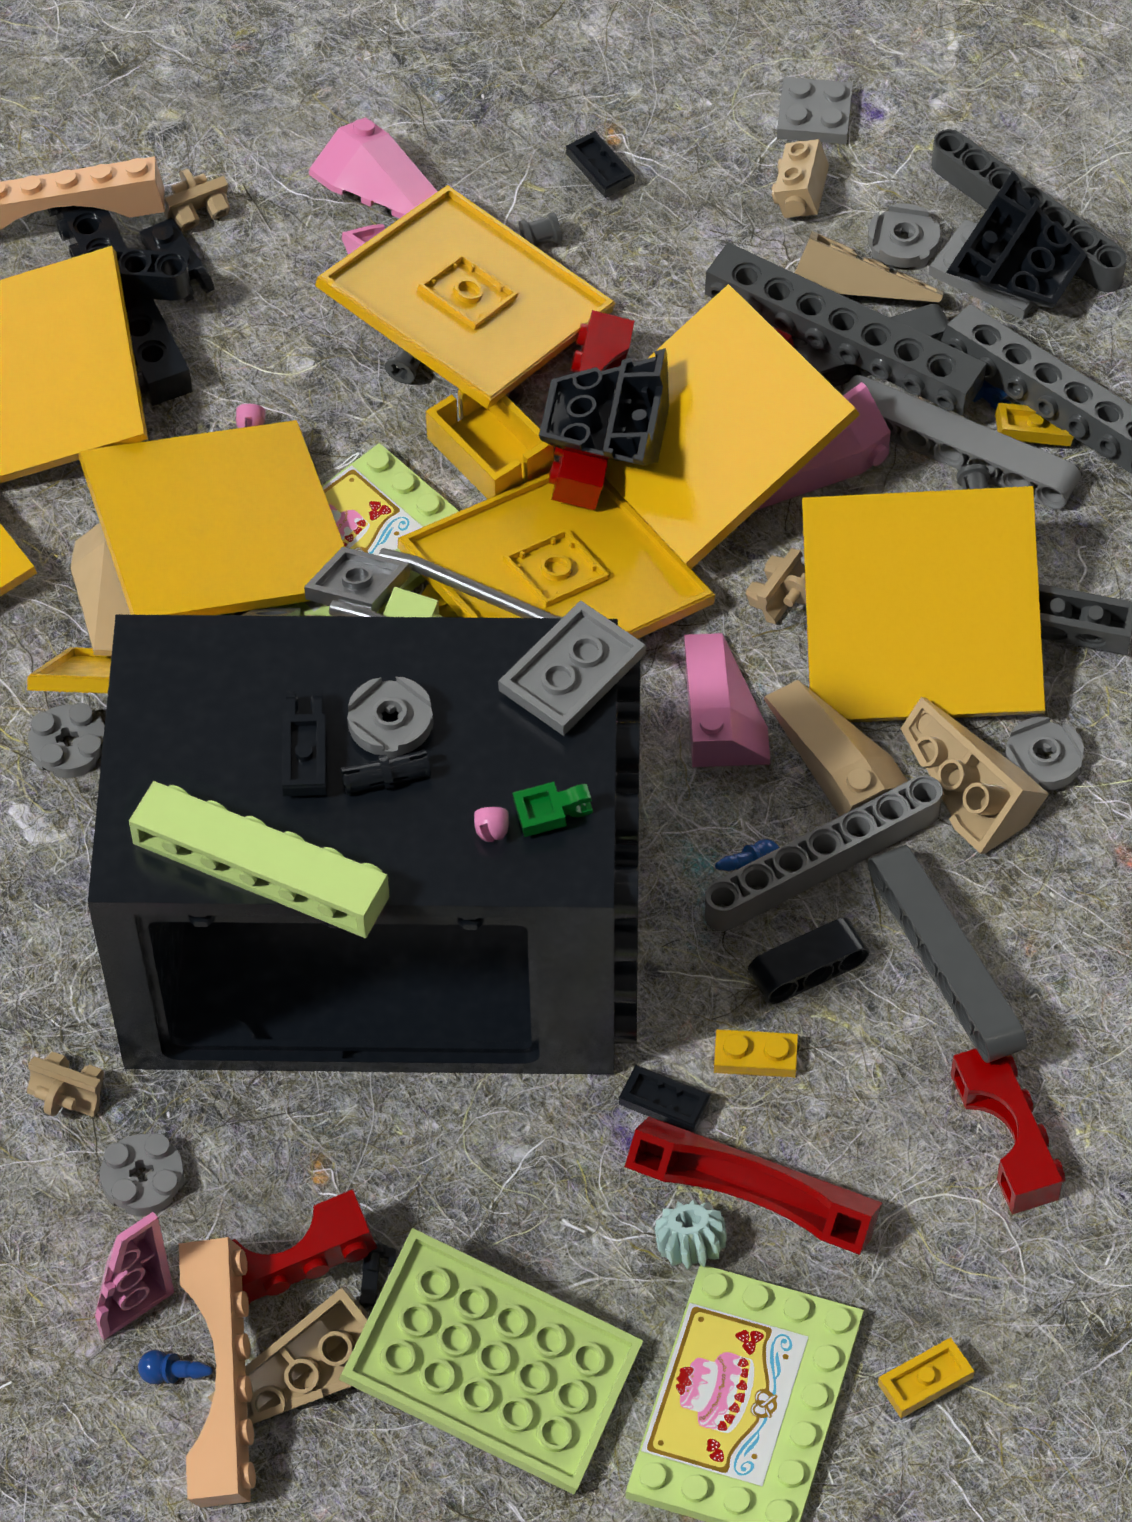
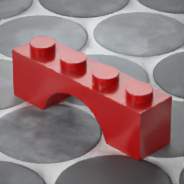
M976 1048L953 1055L950 1075L965 1109L980 1110L996 1116L1008 1127L1013 1136L1015 1145L1000 1160L997 1174L998 1184L1012 1215L1059 1200L1062 1183L1065 1182V1173L1059 1159H1052L1048 1150L1049 1138L1042 1123L1037 1124L1032 1114L1034 1110L1033 1102L1028 1090L1020 1088L1016 1079L1018 1077V1070L1012 1055L990 1063L984 1062Z
M353 1189L314 1205L313 1218L307 1233L295 1246L286 1251L276 1254H259L246 1249L236 1239L232 1240L244 1250L246 1255L247 1273L242 1275V1291L246 1292L249 1305L252 1301L266 1295H279L288 1290L290 1285L306 1278H319L325 1275L330 1268L344 1262H357L365 1258L370 1251L377 1249Z

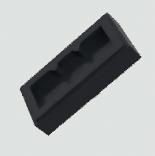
M596 131L566 145V155L605 198L635 183V175Z
M635 1065L619 1096V1105L693 1133L696 1132L711 1102V1094L638 1065Z

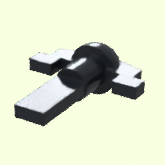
M376 1239L374 1240L377 1249L370 1251L363 1258L359 1300L361 1305H375L380 1258L388 1259V1267H393L397 1260L395 1258L396 1249L382 1244Z

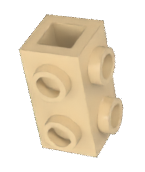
M819 139L785 144L783 156L778 160L777 181L772 185L773 201L775 204H779L784 218L817 215L819 212L829 169V163Z

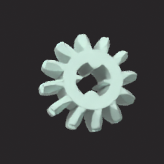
M694 1198L689 1204L683 1205L677 1201L675 1209H663L662 1217L656 1220L657 1248L661 1253V1257L667 1258L671 1266L683 1263L688 1270L692 1264L699 1263L705 1267L707 1259H719L721 1249L726 1247L727 1235L724 1218L719 1210L713 1209L710 1202L698 1205Z

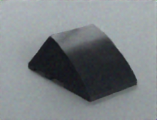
M1012 171L946 273L979 283L1027 303L1054 308L1086 258L1087 253L1058 221L1052 222L1039 207L1041 202L1036 196L1031 198L1018 184L1020 178Z
M666 348L654 351L655 357L633 362L632 358L624 359L621 362V366L600 371L595 367L551 379L539 432L540 440L552 446L582 455L626 461L643 466L658 463L669 410Z

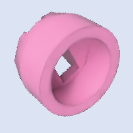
M256 404L239 405L236 408L237 427L264 425L266 410Z
M484 807L474 812V827L477 835L486 842L503 839L509 827L508 810L500 807Z

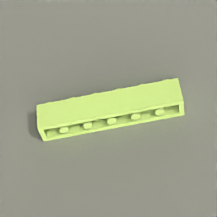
M153 781L129 819L134 845L364 938H367L390 897L388 875L383 873L377 866L370 863L360 864L345 858L333 848H320L305 842L302 837L293 832L286 831L283 833L270 828L253 816L243 817L230 812L218 802L212 800L203 801L189 795L185 790L175 785L166 786Z

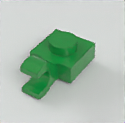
M551 782L512 793L524 837L565 827V815L583 817L593 813L590 803L592 799L587 784L576 785L570 789L557 792L555 783Z

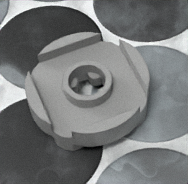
M908 203L894 204L889 206V211L883 212L881 215H879V212L876 213L870 221L868 244L872 250V257L884 264L902 268L922 269L928 265L929 259L938 250L940 225L937 220L935 223L929 217V212L923 207ZM902 232L909 233L908 239H902L897 236H900Z
M382 677L369 680L362 684L349 700L347 717L349 732L353 740L361 748L372 754L380 756L387 754L388 758L402 756L422 745L433 728V713L429 695L419 684L408 678L396 677V681L389 680L382 682ZM384 711L388 714H392L395 711L399 712L398 719L393 722L383 721L381 713Z
M84 703L61 705L38 713L33 717L31 721L32 727L28 734V745L31 757L37 767L41 770L45 768L48 771H52L56 777L73 778L84 775L97 766L96 761L102 755L105 727L100 717L92 712L89 705ZM65 736L76 737L73 739V745L65 747L64 742H59V740Z
M1033 717L1022 721L1014 727L1007 741L1005 757L1022 769L1045 791L1056 790L1070 784L1080 775L1084 745L1077 731L1070 725L1063 722L1061 726L1050 722L1049 717ZM1042 748L1045 752L1052 751L1054 754L1049 759H1042L1037 756V749Z
M159 1133L152 1135L136 1134L123 1138L117 1143L110 1144L105 1149L104 1159L100 1166V1181L105 1197L113 1206H115V1203L118 1207L125 1209L126 1213L134 1216H147L152 1212L158 1213L166 1209L172 1203V1198L177 1194L179 1188L181 1191L184 1184V1168L179 1152L169 1143L167 1137ZM145 1167L153 1171L147 1174L148 1180L144 1182H139L138 1177H131L132 1173L136 1172L138 1168Z

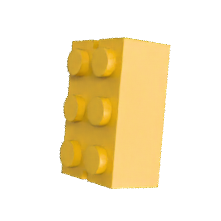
M459 389L458 405L459 418L461 419L459 421L457 418V400L452 394L425 411L427 439L487 499L550 472L554 461V446L540 440V428L506 395L489 409H486Z

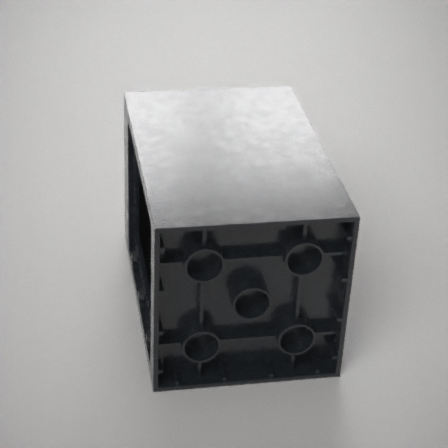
M116 614L88 907L124 1069L614 1075V1044H637L640 660L563 736L500 692L498 688V681L562 618ZM609 619L618 625V619ZM382 677V682L389 680L396 681V677H404L416 682L429 695L433 713V728L422 745L403 755L425 749L430 764L431 776L396 783L394 788L387 790L383 786L346 795L341 768L377 761L378 756H380L361 748L353 740L349 732L347 717L351 696L362 684L375 678ZM323 690L324 714L326 715V795L283 797L282 715H286V691H296V696L299 700L297 714H312L311 696L313 691ZM385 711L381 713L383 721L393 722L398 719L399 712L397 711L392 714H388ZM153 781L166 786L175 785L185 790L189 795L203 801L212 800L218 802L230 812L243 817L253 816L270 828L283 833L286 831L293 832L302 837L305 842L320 848H333L345 858L360 864L370 863L377 866L383 873L388 875L390 897L367 938H364L134 845L129 819ZM551 782L555 783L557 792L570 789L576 785L587 784L592 799L590 803L593 813L583 817L565 815V827L524 837L513 801V792ZM484 807H500L508 810L509 827L504 838L494 840L493 842L482 840L477 835L474 827V812Z

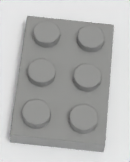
M965 219L929 266V275L1020 319H1024L1034 304L1015 299L979 283L946 273L977 225Z
M580 600L498 681V688L500 692L564 736L646 654V645Z

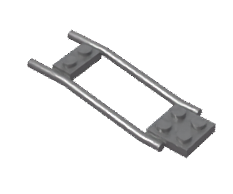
M342 547L304 586L306 600L329 606V614L332 616L386 617L377 612L389 600L394 586L400 588L410 577V571L412 570L521 618H563L421 557L382 548L378 556Z

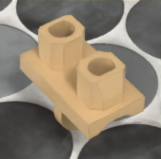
M187 168L180 171L181 182L171 185L173 195L165 197L166 208L164 214L167 219H174L182 232L199 225V217L195 211L206 206L211 219L215 220L227 216L230 210L227 198L228 183L224 176L207 182L204 173L193 177Z
M791 548L785 557L772 555L766 562L764 569L768 581L766 583L752 581L746 589L745 594L750 606L761 609L766 622L776 624L787 608L793 607L795 602L806 604L805 568L801 563V557L803 556L801 550Z
M53 1051L45 1059L34 1056L28 1063L30 1080L27 1094L45 1101V1114L56 1116L61 1107L75 1110L94 1117L99 1111L100 1091L103 1087L104 1071L101 1068L88 1065L81 1072L69 1069V1060L64 1055Z

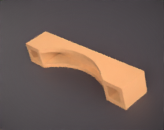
M155 156L135 158L129 161L99 164L93 167L0 181V230L15 220L33 212L55 207H95L113 211L129 218L165 212V189Z
M229 1237L179 1243L180 1286L194 1300L206 1320L213 1340L216 1360L215 1392L210 1412L198 1439L186 1455L187 1500L200 1508L251 1502L250 1489L255 1487L256 1474L253 1463L249 1462V1445H252L254 1442V1429L252 1421L247 1419V1402L252 1400V1385L249 1376H246L245 1360L249 1359L251 1354L249 1337L244 1333L243 1317H247L249 1314L248 1297L246 1292L242 1291V1275L247 1273L246 1255L244 1250Z

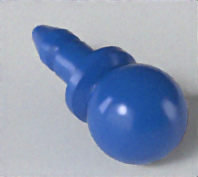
M762 839L754 845H745L741 853L725 856L716 862L715 868L722 871L738 870L780 847L772 840Z
M159 1350L146 1352L138 1363L140 1377L145 1382L153 1385L161 1384L164 1381L174 1384L179 1378L191 1377L192 1379H199L213 1373V1368L204 1363L183 1361L175 1353L166 1354Z

